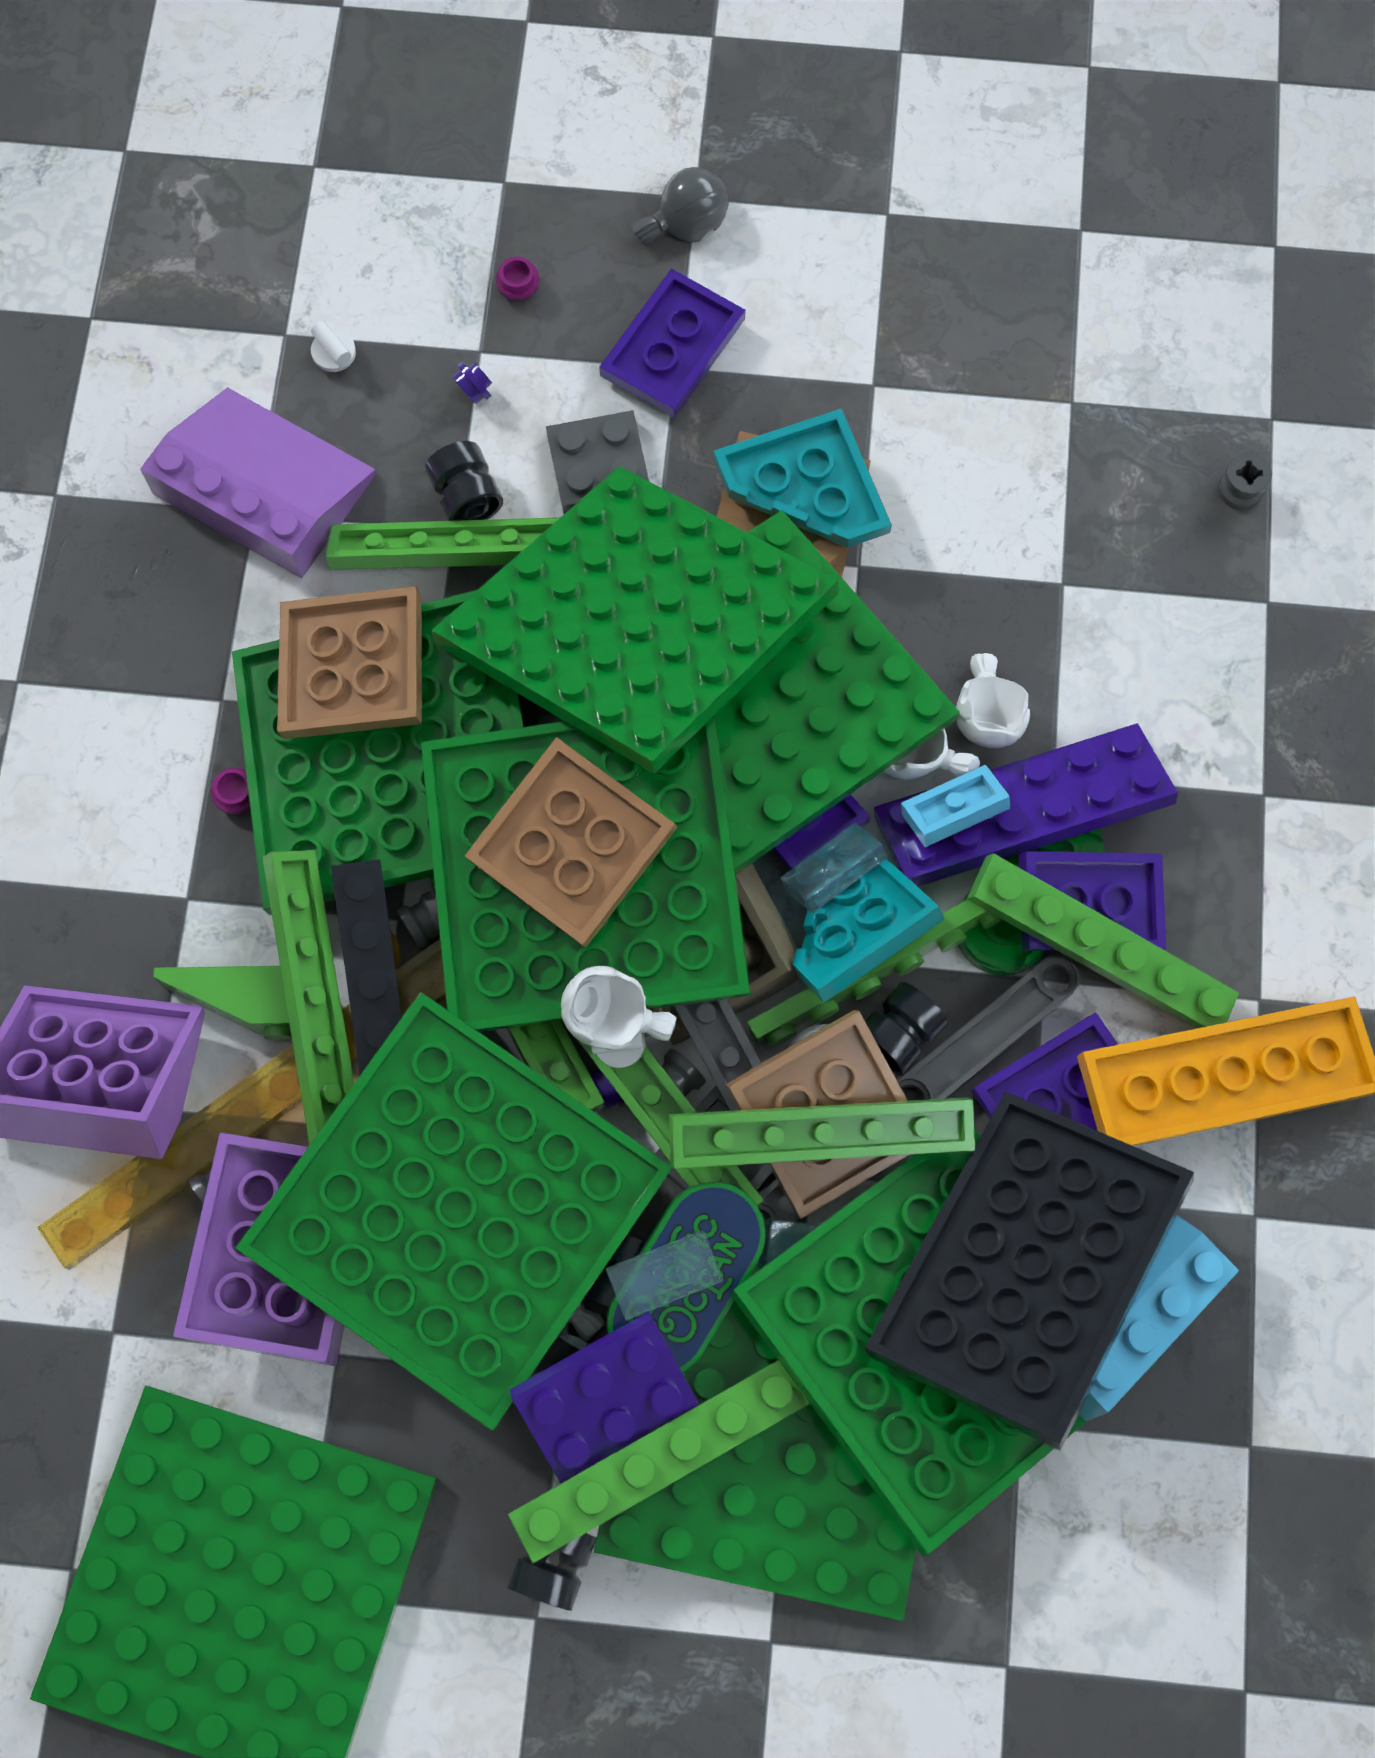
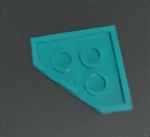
M842 408L713 451V460L730 499L771 516L783 510L797 527L847 548L891 532L892 524Z
M859 835L821 861L817 875L820 880L816 897H811L803 924L806 932L802 948L796 949L792 964L798 977L824 1003L944 920L939 905Z

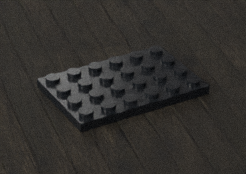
M1005 1092L978 1140L975 1150L972 1151L865 1346L866 1355L1060 1451L1194 1181V1172Z

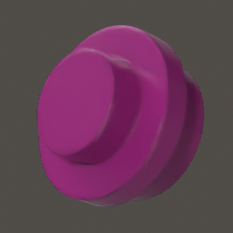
M518 256L508 258L497 270V289L507 299L514 301L525 300L534 295L539 287L538 270L526 258Z
M230 768L220 772L213 780L210 790L212 801L216 807L222 812L232 815L241 814L251 809L246 770Z

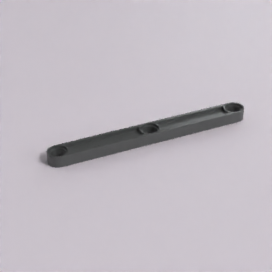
M1053 956L1043 960L897 1080L901 1089L908 1087L916 1089L921 1094L923 1100L948 1099L1071 997L1077 989L1080 980L1079 971L1075 964L1061 956ZM1049 968H1058L1064 971L1069 979L1068 988L1062 992L1049 990L1043 983L1044 971ZM777 1179L759 1193L764 1202L758 1208L760 1212L767 1214L772 1221V1230L765 1237L764 1248L775 1242L801 1220L796 1216Z

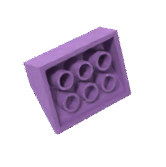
M228 387L169 431L140 468L153 495L301 579L328 543L331 526L343 522L377 474L376 469Z
M24 985L0 1027V1138L162 1159L181 1120L205 1016L203 1006Z
M227 1133L219 1134L173 1337L336 1367L344 1325L236 1249V1246L308 1147Z

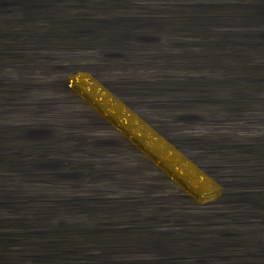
M440 939L396 970L402 1017L420 992L438 1004L446 999ZM350 1004L342 1009L351 1066H353L358 1061ZM293 1044L179 1125L162 1159L136 1156L38 1226V1230L65 1269L71 1270L190 1184L188 1179L197 1173L204 1174L211 1169L220 1133L254 1138L301 1104L302 1097Z

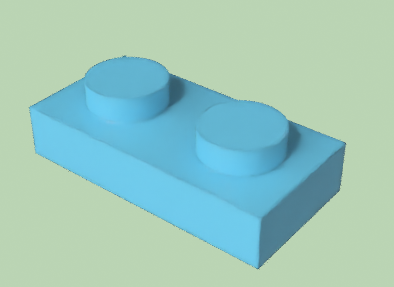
M984 765L902 802L901 812L903 818L924 847H927L1010 809V796L988 767Z

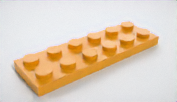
M1355 996L1085 1051L1077 1056L1097 1130L1134 1147L1375 1095V1056Z

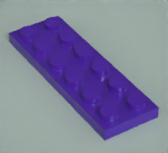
M1136 723L991 769L992 774L1010 796V809L927 847H924L903 818L901 803L928 790L875 806L874 819L898 870L917 887L979 868L982 866L986 856L993 853L1003 859L1010 858L1026 851L1038 849L1174 805L1177 802L1178 792L1139 724Z

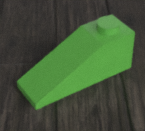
M280 966L154 968L153 977L166 990L199 1006H203V1008L257 1034H264V1039L292 1040Z

